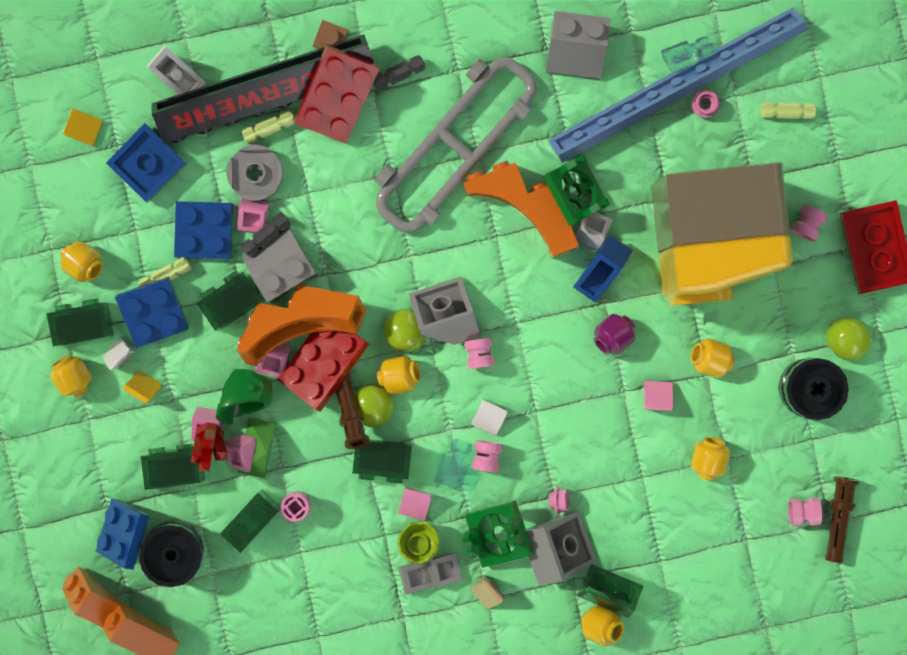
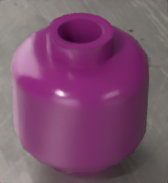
M610 314L596 326L594 330V343L606 355H619L634 342L635 332L633 329L635 325L625 315Z

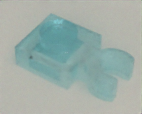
M702 36L696 39L694 43L689 44L686 40L661 50L664 62L671 72H675L698 63L699 57H709L715 54L713 43H709L708 37Z
M455 438L451 444L452 457L443 455L434 481L460 491L470 464L463 462V459L470 455L472 444L469 443L467 449L464 452H460L456 448L459 439Z

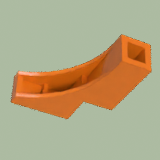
M507 160L492 166L494 170L483 175L482 171H478L466 177L468 181L463 183V187L467 196L494 198L511 205L524 214L542 236L551 258L579 247L572 227L568 225L546 182L532 186V192L528 193L516 162L509 165Z
M298 285L295 293L289 299L288 308L263 303L257 304L254 312L249 317L244 335L238 341L237 352L246 364L257 366L276 347L304 334L319 331H340L357 334L366 309L357 295Z
M77 567L73 574L68 575L65 579L62 590L73 613L102 627L110 642L137 655H173L179 647L180 643L173 631L148 619L123 603L98 583L88 571Z

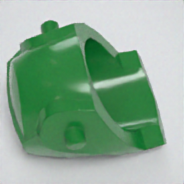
M234 369L224 384L220 403L217 406L216 419L221 423L231 425L235 417L268 408L273 395L271 381L253 370Z

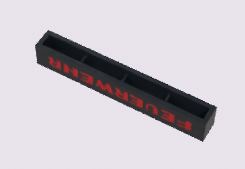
M365 34L329 45L374 63ZM325 47L152 103V116L163 143L181 142L189 135L196 133L205 134L214 127L223 124L226 126L233 125L242 118L248 116L258 117L263 115L266 110L276 107L285 108L294 101L303 99Z

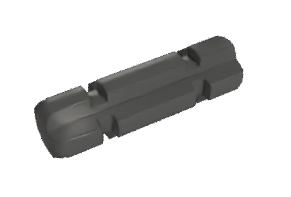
M416 55L410 58L408 63L403 61L386 69L384 74L379 72L374 81L376 89L378 91L388 87L387 84L389 83L392 85L411 77L413 72L418 74L424 71L426 67L422 57Z
M279 213L272 219L273 223L268 222L252 235V240L247 239L241 244L242 250L248 257H253L259 252L258 249L260 247L263 249L278 237L280 230L284 232L290 227L291 223L284 214Z

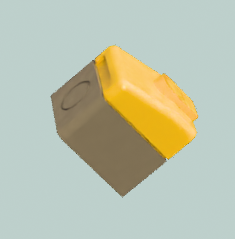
M781 162L665 174L651 185L658 252L661 251L658 254L663 297L668 298V306L733 299V285L784 270L790 266L792 252L790 236H787L790 233Z

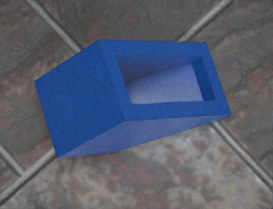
M609 235L573 288L596 303L622 270L633 250L612 235Z

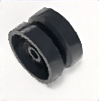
M811 357L798 359L788 365L780 376L778 387L780 399L787 410L799 417L813 420H823L837 414L846 403L849 392L847 377L838 365L830 360ZM812 383H813V384L815 385V387H816V389H815V391H814L813 393H811V391H812L813 389L810 387V386L812 385Z
M169 520L161 522L150 530L141 544L139 553L141 570L150 581L159 586L172 588L184 585L195 576L201 566L204 554L202 537L193 526L184 521ZM174 550L177 555L175 558H171V554L166 552Z

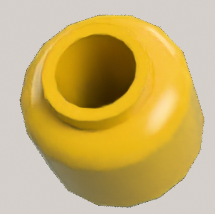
M77 241L67 245L61 252V269L78 282L93 281L103 270L102 255L85 242Z
M707 338L694 346L691 352V363L694 364V368L698 373L721 378L727 371L732 370L735 357L732 355V349L728 344Z
M67 355L51 366L52 371L49 377L62 396L73 394L77 398L89 390L87 385L92 380V374L80 357Z
M408 356L386 359L381 365V370L377 372L378 383L380 387H384L392 395L413 391L421 379L419 366L416 361H412Z
M704 437L703 440L695 444L691 467L694 471L698 472V477L704 480H714L715 477L723 476L726 473L730 450L725 446L726 443L723 440L715 437Z
M598 605L589 609L582 616V633L586 639L604 647L611 646L621 639L624 625L620 615L615 611Z

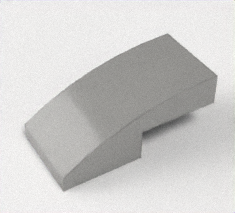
M456 553L434 557L425 564L409 563L398 566L403 591L407 595L462 580Z

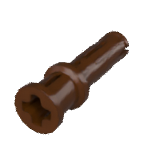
M348 373L336 390L341 409L339 423L341 427H344L346 436L345 447L347 449H358L369 444L370 439L368 435H365L362 423L364 416L358 411Z
M834 476L836 486L834 499L830 500L833 514L825 560L842 563L850 511H853L856 506L853 501L855 488L859 485V480Z

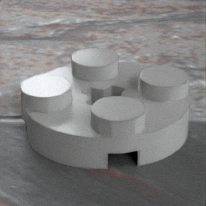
M247 145L238 150L228 162L226 172L231 188L236 194L249 201H263L274 196L278 192L284 176L283 166L277 155L261 145ZM255 165L258 166L260 171H263V175L259 176L257 181H253V177L248 176V171H252Z

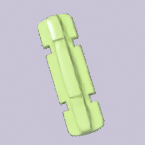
M763 102L760 107V116L762 118H772L775 116L776 118L798 119L800 117L802 119H813L816 115V105L814 103H804L801 105L800 103L778 102L774 105V102Z
M287 109L279 113L280 116L276 117L274 115L255 124L256 127L252 128L250 126L243 129L242 135L245 142L252 144L258 141L259 137L263 139L282 130L283 126L287 128L295 124L293 113Z
M185 257L174 261L175 264H169L152 273L151 277L148 276L139 280L138 284L142 286L167 276L172 281L178 278L179 274L183 275L191 271V265Z

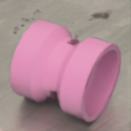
M804 204L799 211V219L801 221L794 222L790 230L806 240L816 242L819 236V231L816 228H820L821 225L826 223L828 215L812 206Z
M491 337L464 341L465 350L469 354V359L467 360L468 369L495 365L494 356L490 352L492 347Z
M476 440L474 449L477 453L476 458L472 461L471 468L499 473L500 463L498 462V455L502 453L503 444Z
M294 491L288 494L281 504V513L287 520L292 522L304 519L311 509L309 496L301 491Z
M814 497L802 502L799 498H790L788 502L790 525L792 527L801 526L804 522L809 523L811 526L821 525L822 506L820 499Z

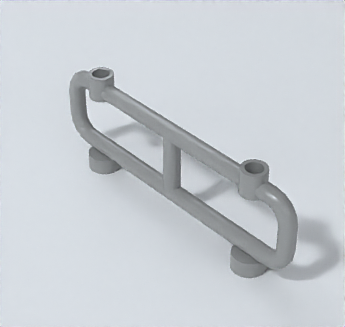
M502 57L494 60L488 66L483 60L478 59L465 75L473 84L397 171L390 164H387L376 176L374 181L382 187L376 196L377 211L395 229L400 232L411 233L420 229L425 223L431 226L441 214L437 209L516 118L522 121L533 109L529 104L536 95L537 85L531 73L512 58ZM509 69L524 82L526 86L525 92L472 152L451 134L448 129L499 70ZM441 139L465 161L412 221L405 222L388 208L387 199L435 143Z

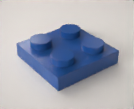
M144 123L106 164L148 203L180 171L186 162L167 143L164 144L162 139Z
M176 201L174 257L231 259L233 204Z
M169 276L115 296L136 348L189 329V324Z
M111 498L110 505L105 513L102 532L97 540L96 552L124 569L134 570L150 515L122 500Z

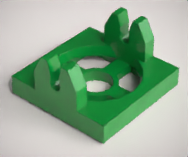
M584 154L542 176L569 226L610 206V202L605 198L586 162ZM569 172L578 173L584 183L579 184L573 181ZM562 179L565 183L564 190L562 188ZM570 186L575 187L578 191V199L571 195ZM589 191L592 197L589 208L584 201V192Z
M516 500L465 514L469 530L464 533L462 541L463 543L471 542V546L467 548L466 553L470 556L478 555L482 568L529 557L534 554ZM499 515L506 517L508 521L506 523L501 522ZM487 516H490L492 522L490 531L481 533L482 522ZM496 526L503 527L507 533L504 541L496 538L494 534ZM492 540L498 544L502 554L491 552L486 547L485 542ZM509 544L515 546V548L512 551L510 549Z

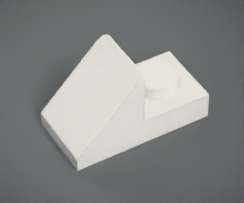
M165 45L146 66L178 95L200 88L206 82Z

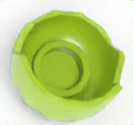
M402 308L392 312L385 320L383 332L386 340L395 350L411 353L419 350L426 342L427 336L421 335L413 310Z
M841 317L833 321L826 331L827 347L843 360L856 361L864 357L871 348L873 340L867 326L863 322L851 317Z
M367 384L355 391L354 395L358 411L364 416L363 425L376 428L387 424L393 416L395 406L391 394L386 389L373 384Z
M412 522L400 532L397 545L400 555L409 563L425 564L438 554L440 539L437 530L428 522Z

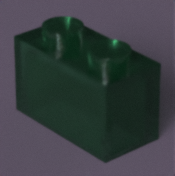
M235 271L223 279L224 285L218 289H215L213 286L200 295L202 300L196 304L215 331H221L256 307L258 303L265 301L246 272L239 274L238 271Z
M98 298L82 301V306L72 308L71 304L55 306V312L46 313L53 347L114 336L108 303H99Z
M370 439L369 444L355 449L352 474H359L358 479L375 480V476L386 477V482L403 483V479H409L412 443Z
M193 443L176 445L175 451L165 452V447L148 449L149 454L141 456L145 490L205 481L204 471H199V464L191 462Z
M261 489L220 535L241 553L281 510V506Z
M590 564L577 596L629 618L636 608L643 585Z

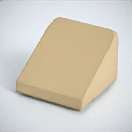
M485 575L470 588L487 609L503 602V594Z

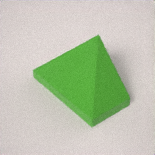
M252 418L248 419L245 435L256 439L251 471L245 472L238 469L237 473L261 478L266 477L276 423Z

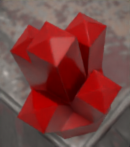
M206 422L196 428L191 462L199 464V471L209 472L212 452L215 461H226L227 450L224 443V431L217 424Z

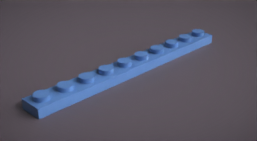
M791 8L549 139V144L563 163L740 66L747 64L762 54L771 51L786 41L795 38L808 30L807 21L794 8Z

